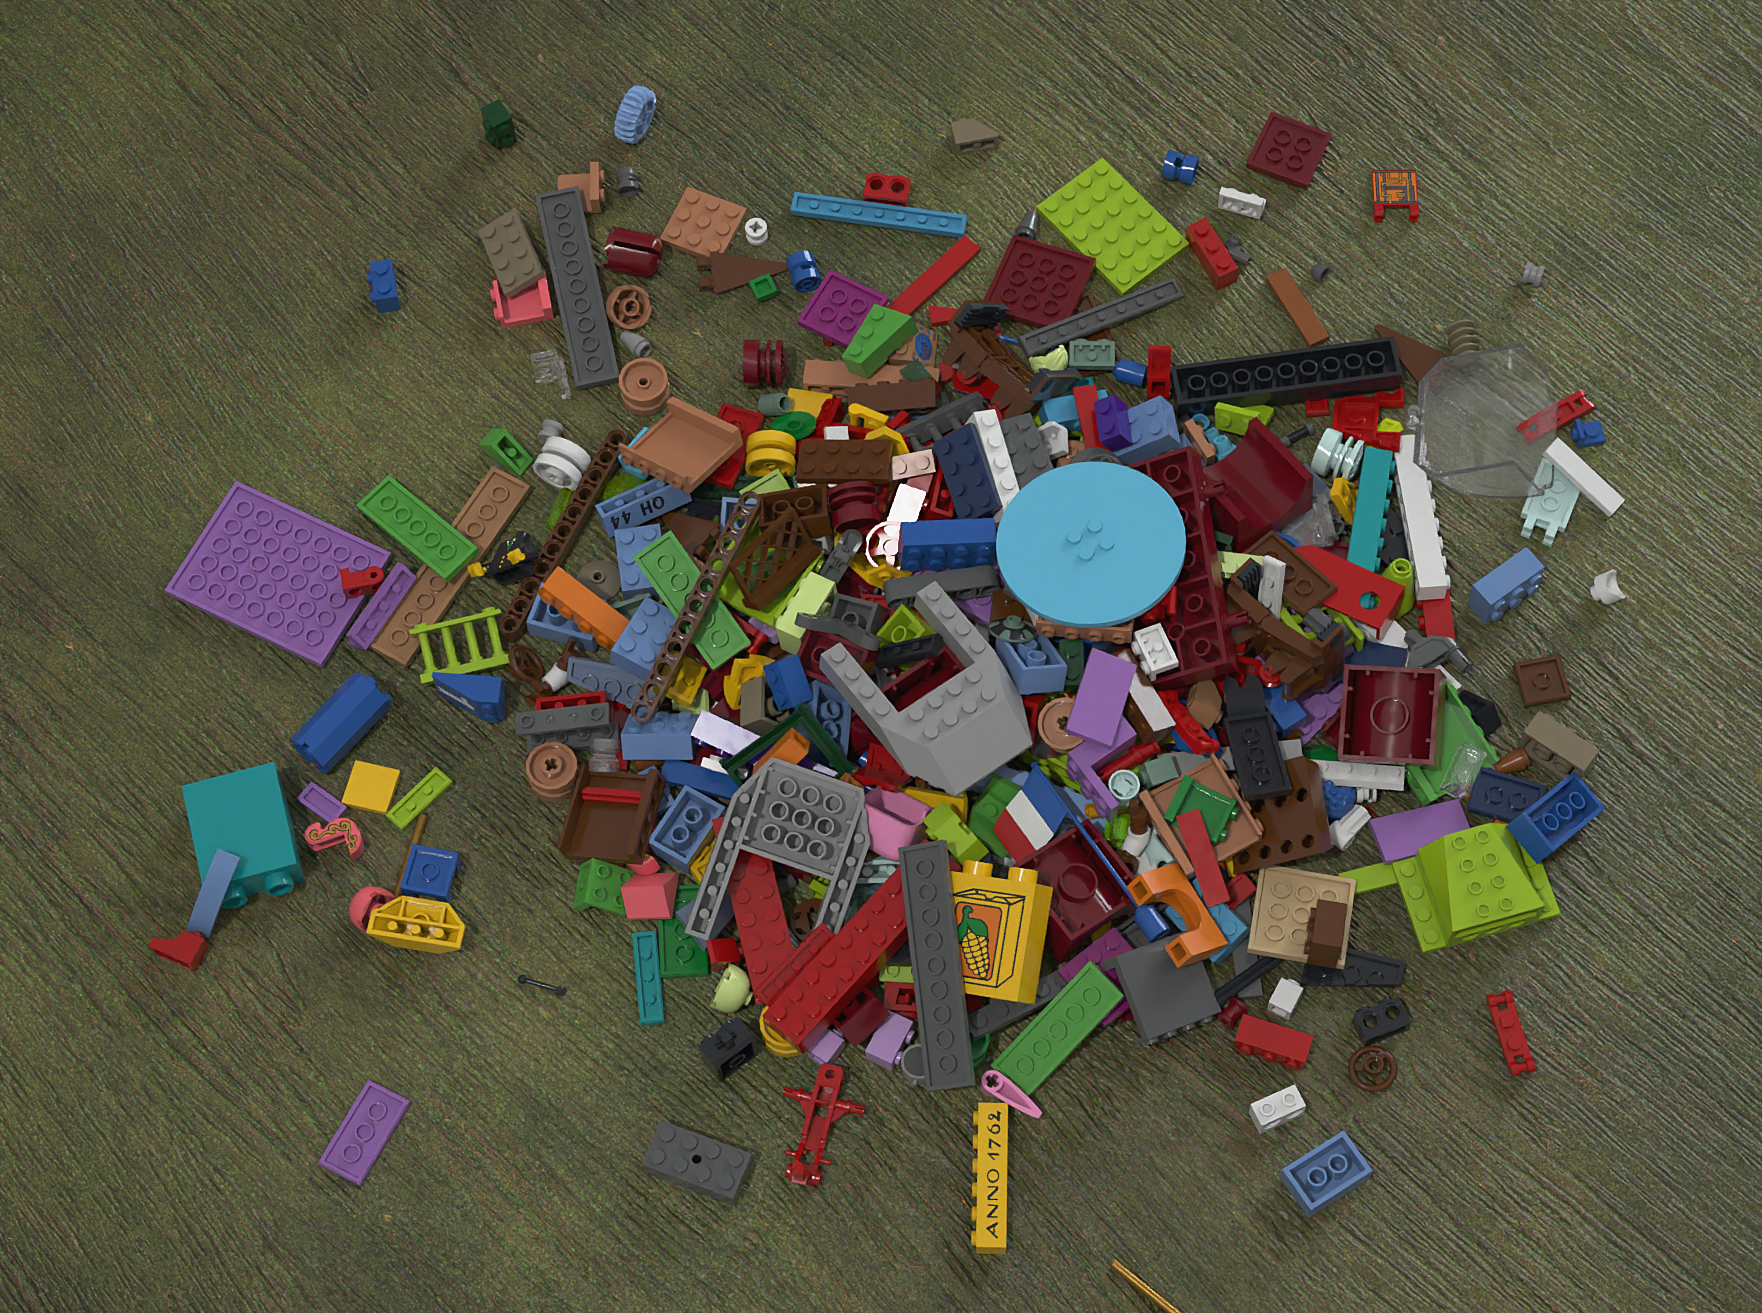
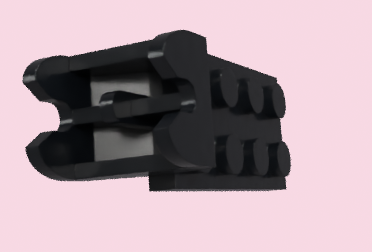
M1249 673L1246 678V687L1240 688L1237 685V681L1228 676L1224 681L1222 720L1243 801L1290 795L1292 788L1270 711L1265 712L1264 691L1261 681L1256 675Z

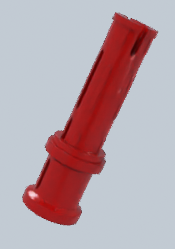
M1156 741L1146 745L1141 742L1136 746H1131L1128 749V753L1096 772L1103 784H1106L1116 771L1128 770L1134 765H1142L1144 760L1153 754L1158 755L1161 753L1160 747Z

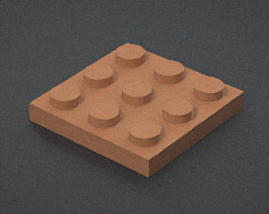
M687 187L660 239L664 245L697 257H709L711 252L726 254L747 214V208Z

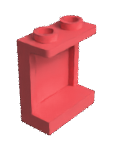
M546 274L545 277L509 299L504 295L501 285H498L497 280L493 281L494 288L490 289L492 302L497 303V307L493 308L495 320H500L502 329L554 319Z

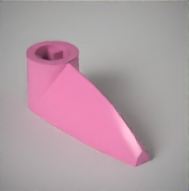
M989 1070L983 1074L980 1089L984 1095L995 1096L1004 1103H1008L1011 1107L1036 1118L1041 1116L1042 1111L1034 1102L1000 1072ZM991 1079H994L997 1087H988L987 1080L991 1081Z

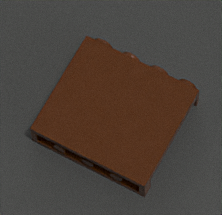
M582 764L580 772L576 777L574 793L570 797L568 813L564 817L562 833L557 840V849L566 859L588 861L591 858H595L603 862L642 865L667 781L658 769H649L648 775L591 771L586 764ZM585 787L643 791L639 805L584 801L582 799V790Z

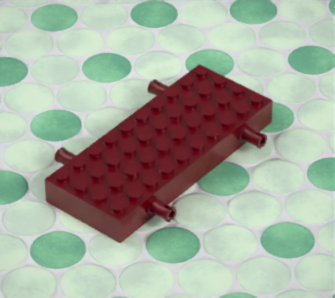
M1190 445L1126 465V467L1137 470L1157 482L1170 495L1182 516L1186 535V553L1183 567L1173 585L1177 587L1176 615H1167V607H1165V619H1158L1154 623L1142 622L1138 617L1134 620L1133 633L1160 623L1179 661L1178 667L1156 674V680L1150 681L1155 691L1165 692L1166 690L1176 689L1238 671L1231 631L1233 628L1251 624V619H1247L1251 617L1247 609L1228 615L1209 507L1210 498L1228 493V489H1224L1228 488L1225 480L1221 479L1206 485L1201 455ZM1131 644L1122 647H1116L1114 649V652H1117L1129 648L1131 653L1135 657L1136 661L1140 665V657L1139 655H1134L1131 648Z

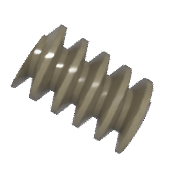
M1463 319L1449 325L1446 330L1451 357L1458 366L1457 369L1462 371L1474 370L1482 365V361L1479 359L1481 356L1480 352L1477 351L1479 349V345L1476 343L1477 337L1474 336L1476 331L1472 328L1474 323L1471 320Z

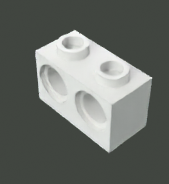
M1294 1084L1250 1104L1249 1114L1259 1134H1262L1304 1115L1306 1105Z

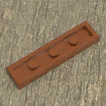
M1286 267L1266 276V282L1308 348L1328 341L1329 334Z

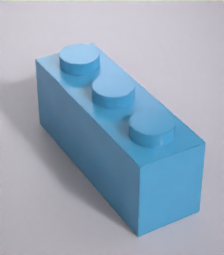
M1106 389L1097 391L1099 400L1108 397ZM1073 395L1041 401L1038 415L1042 425L1046 422L1054 421L1066 428L1067 431H1081Z

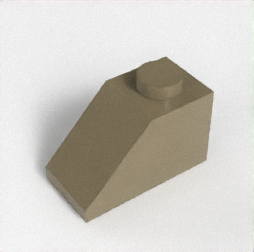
M972 118L951 122V136L956 156L999 148L998 132Z

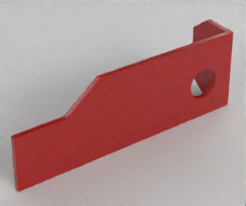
M1314 545L1294 547L1297 552L1338 587V591L1321 605L1377 629L1376 639L1382 640L1401 608L1405 586ZM1367 593L1375 594L1379 597L1380 604L1375 609H1365L1359 603L1361 596Z

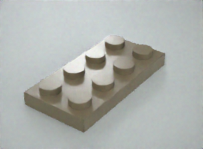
M515 208L478 230L504 295L508 299L545 277L519 212Z

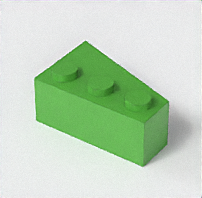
M874 304L842 356L848 371L869 378L888 360L887 357L896 348L899 350L904 346L903 342L911 335L915 336L919 332L913 317Z

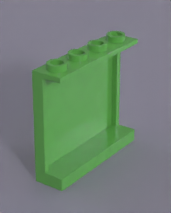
M1446 681L1441 770L1431 771L1420 767L1397 765L1405 767L1404 777L1423 807L1473 778L1477 766L1490 768L1499 761L1495 749L1485 740L1483 730L1471 718L1469 708L1462 704L1456 688L1450 685L1448 681Z

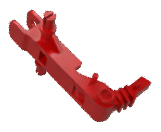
M828 1063L820 1065L813 1093L805 1092L803 1088L797 1090L784 1087L782 1096L796 1099V1102L800 1103L806 1116L797 1152L785 1150L784 1152L786 1155L795 1157L793 1164H788L785 1178H789L791 1182L811 1187L819 1186L822 1178V1171H819L821 1163L826 1165L832 1164V1161L822 1159L832 1123L844 1114L849 1115V1112L864 1115L866 1106L854 1104L852 1100H847V1102L838 1100L844 1082L843 1070L839 1066ZM816 1107L828 1110L826 1118L814 1115ZM807 1151L816 1152L813 1154V1157H816L813 1164L807 1165L801 1162L803 1154L806 1155Z

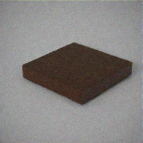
M1559 654L1513 663V670L1525 708L1571 699L1570 689Z

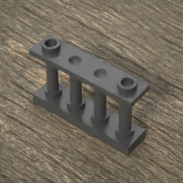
M975 391L895 431L908 436L914 452L932 449L936 463L938 456L934 445L930 444L923 448L921 444L932 438L936 442L943 438L941 434L951 429L955 431L963 427L961 424L966 423L973 412L985 410L979 394Z
M608 702L516 713V735H527L528 756L537 746L545 742L562 743L572 751L621 746L620 724L618 721L610 722Z

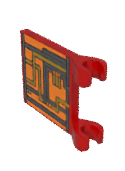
M1372 170L1374 222L1383 221V208H1409V221L1418 222L1419 206L1416 170Z

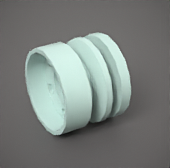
M1328 427L1319 442L1310 468L1322 477H1325L1330 469L1334 470L1332 481L1343 474L1342 477L1350 482L1361 464L1365 442L1358 440L1354 448H1352L1354 437L1351 436L1345 444H1341L1343 433Z

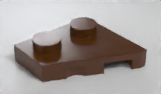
M1003 589L993 592L989 624L995 619L1007 618L1010 615L1018 616L1021 620L1032 624L1023 604L1004 594ZM988 630V639L996 638Z

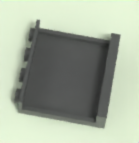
M1187 930L1103 961L1106 971L1115 968L1142 1037L1133 1041L1134 1045L1143 1041L1145 1046L1159 1041V1035H1163L1165 1039L1178 1034L1177 1028L1181 1027L1182 1032L1196 1027L1195 1021L1199 1020L1200 1025L1214 1020L1213 1015L1221 1012L1202 960L1177 968L1165 949L1179 935L1187 933Z

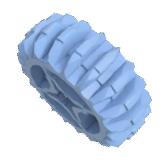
M634 85L625 94L624 99L621 100L620 107H618L619 110L614 122L615 136L618 139L631 144H636L639 142V139H642L652 122L656 108V98L653 91L644 86Z

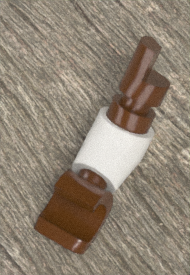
M569 637L561 654L563 658H559L558 662L554 663L552 669L542 678V682L539 680L530 682V686L535 690L532 694L526 696L524 701L535 710L536 698L553 697L555 691L569 682L566 680L569 657H579L580 655L577 650L573 649L577 638Z
M1134 799L1129 803L1130 826L1122 845L1124 850L1118 849L1115 851L1133 875L1138 870V861L1133 857H1138L1147 846L1151 834L1150 827L1147 824V812L1139 808V799Z

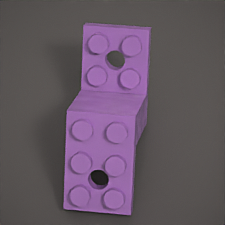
M1122 714L1109 750L1084 741L1068 753L1066 773L1072 781L1077 780L1081 786L1080 791L1087 800L1091 799L1096 805L1094 809L1099 817L1102 819L1106 818L1109 823L1117 818L1119 803L1097 776L1096 772L1128 753V749L1131 746H1135L1137 733Z

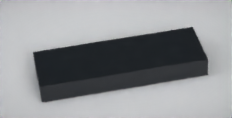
M939 633L883 645L881 646L876 665L879 669L924 660L925 658L937 657L943 638Z

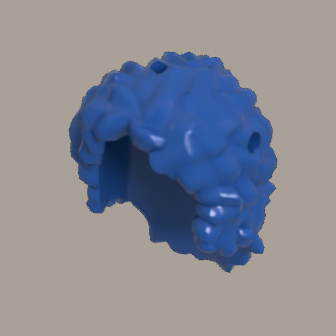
M1330 780L1322 782L1328 819H1341L1354 807L1356 787L1337 786Z

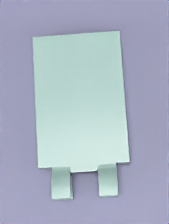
M1543 459L1520 517L1526 519L1520 536L1529 539L1535 525L1547 530L1542 544L1551 547L1556 532L1564 533L1580 490L1548 460Z

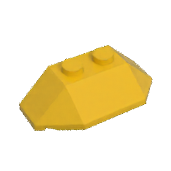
M400 896L382 907L372 910L366 934L394 947L443 954L461 949L466 927L449 903Z

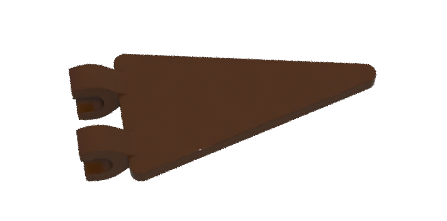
M711 252L709 257H697L696 261L697 271L711 268L712 278H699V291L704 292L713 289L714 294H720L747 285L749 281L768 273L770 276H774L788 271L786 263Z
M1380 324L1375 326V331L1381 338L1394 336L1399 361L1419 386L1426 384L1431 392L1437 394L1442 389L1440 384L1443 383V380L1435 374L1441 370L1450 380L1457 375L1455 370L1458 366L1450 361L1449 355Z
M671 512L661 515V518L684 550L692 556H698L704 562H707L710 553L706 551L707 549L704 546L711 538L717 542L721 535L719 530L721 525L715 521Z

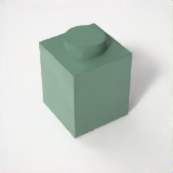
M1170 754L1146 762L1138 767V778L1141 784L1145 785L1146 789L1179 777Z

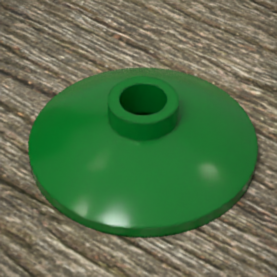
M793 411L777 417L773 421L771 428L772 430L788 433L795 440L810 435L815 430L817 424L815 417L810 413Z

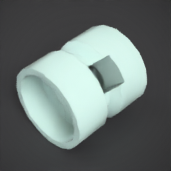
M1123 769L1112 774L1107 789L1119 803V808L1125 809L1129 808L1130 801L1137 799L1140 783L1135 773Z

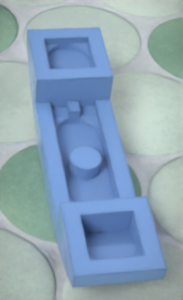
M217 849L193 908L187 930L199 932L204 937L210 938L240 857Z

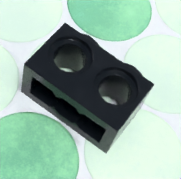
M1398 996L1393 999L1391 997L1384 998L1378 1002V1005L1371 1008L1369 1006L1359 1008L1353 1016L1352 1023L1363 1046H1367L1408 1031L1411 1021ZM1394 1012L1398 1018L1389 1019L1385 1013ZM1372 1021L1375 1027L1367 1028L1363 1022Z

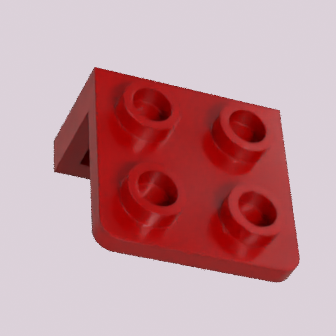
M876 741L870 743L866 766L854 772L853 776L854 779L859 780V783L863 785L881 786L882 790L888 792H895V790L900 789L913 779L912 776L902 769L883 744Z

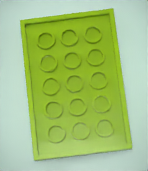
M1103 157L1036 206V211L1079 254L1096 258L1094 269L1122 297L1189 248L1190 243Z

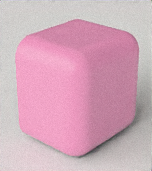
M878 786L864 795L870 836L868 849L893 862H900L898 848L920 844L927 837L925 830L928 827L922 820L934 809L899 790L888 792L882 790L881 786Z

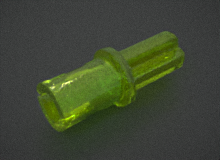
M567 487L560 489L555 503L550 506L551 512L544 525L548 530H553L573 495V491Z

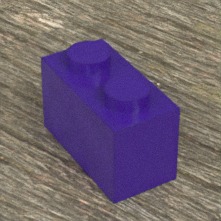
M1114 394L1095 401L1094 407L1100 442L1112 452L1133 445L1127 405Z

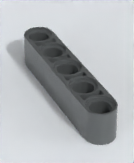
M991 565L893 578L885 581L882 585L889 609H898L901 604L909 608L914 607L916 593L934 581L938 583L952 601L991 596L994 591L1000 590L995 567Z

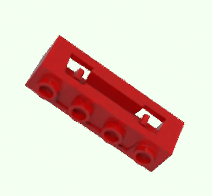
M886 981L883 1006L902 1017L918 1020L916 1002H912V1005H910V997H914V1000H916L914 984ZM965 993L967 1012L973 1013L982 1008L983 996Z

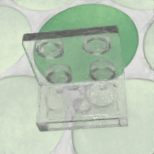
M556 349L530 354L536 383H549L558 379L564 409L569 408L567 400L572 399L563 357H558Z
M1316 494L1315 500L1312 503V509L1281 528L1282 533L1294 538L1301 546L1314 545L1318 548L1332 546L1336 532L1326 494Z

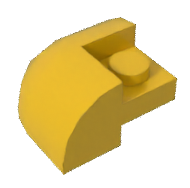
M750 654L749 659H734L731 675L724 677L723 684L726 701L733 710L741 709V684L760 676L765 677L763 666L775 660Z

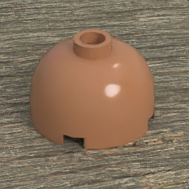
M635 285L617 287L607 298L606 313L609 319L616 326L624 329L641 327L646 323L651 314L652 307L648 299L649 295L641 287Z

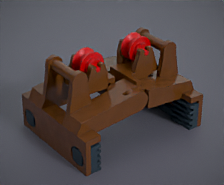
M965 300L948 322L951 326L949 333L953 339L942 356L944 365L952 366L956 363L959 365L957 376L962 383H977L981 376L985 375L998 384L1000 387L992 396L990 406L996 405L1000 413L1004 415V419L1030 413L1033 417L1038 412L1042 400L1069 396L1072 389L1083 378L1075 368H1065L1064 370L1039 368V372L1035 373L1028 366H1024L994 333V327L998 326L997 323L1001 322L1000 319H1004L1003 315H1007L1005 311H1010V309L1002 301Z
M1250 557L1229 577L1230 584L1227 590L1226 604L1228 615L1247 609L1251 617L1247 618L1251 619V624L1233 628L1231 631L1235 655L1243 656L1252 649L1265 662L1259 670L1261 683L1269 688L1283 684L1281 696L1286 702L1293 701L1307 689L1314 692L1321 690L1326 693L1344 675L1345 650L1343 627L1332 619L1331 624L1328 623L1327 627H1324V631L1321 630L1320 634L1316 635L1317 639L1314 637L1310 640L1277 618L1272 617L1270 612L1258 602L1259 583L1262 577L1261 565Z

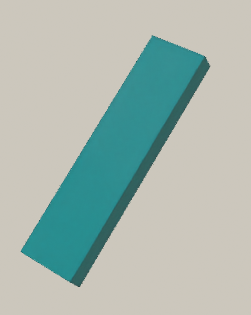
M656 930L632 933L640 1025L665 1024Z

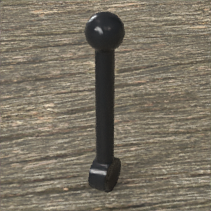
M525 975L518 977L520 984L528 983L557 992L559 996H563L566 993V989L562 985L555 987L528 979Z

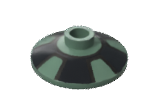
M1015 615L995 619L989 624V632L994 637L1003 641L1027 642L1036 636V628Z

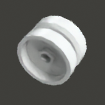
M552 436L548 437L542 448V454L538 455L532 467L534 472L550 485L562 490L573 491L576 490L582 479L581 474L586 472L591 463V458L577 444L561 437Z

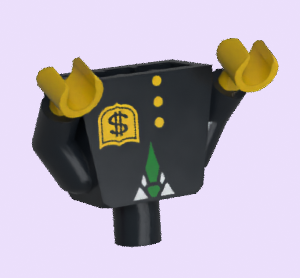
M518 531L515 538L502 542L499 545L492 562L482 565L480 562H476L467 568L471 577L490 575L501 586L533 576L536 559L539 556L538 549L534 543L529 541L530 536L527 532Z

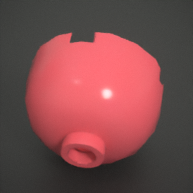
M367 886L360 889L353 896L349 905V916L353 925L366 933L372 910L392 901L395 896L378 886Z

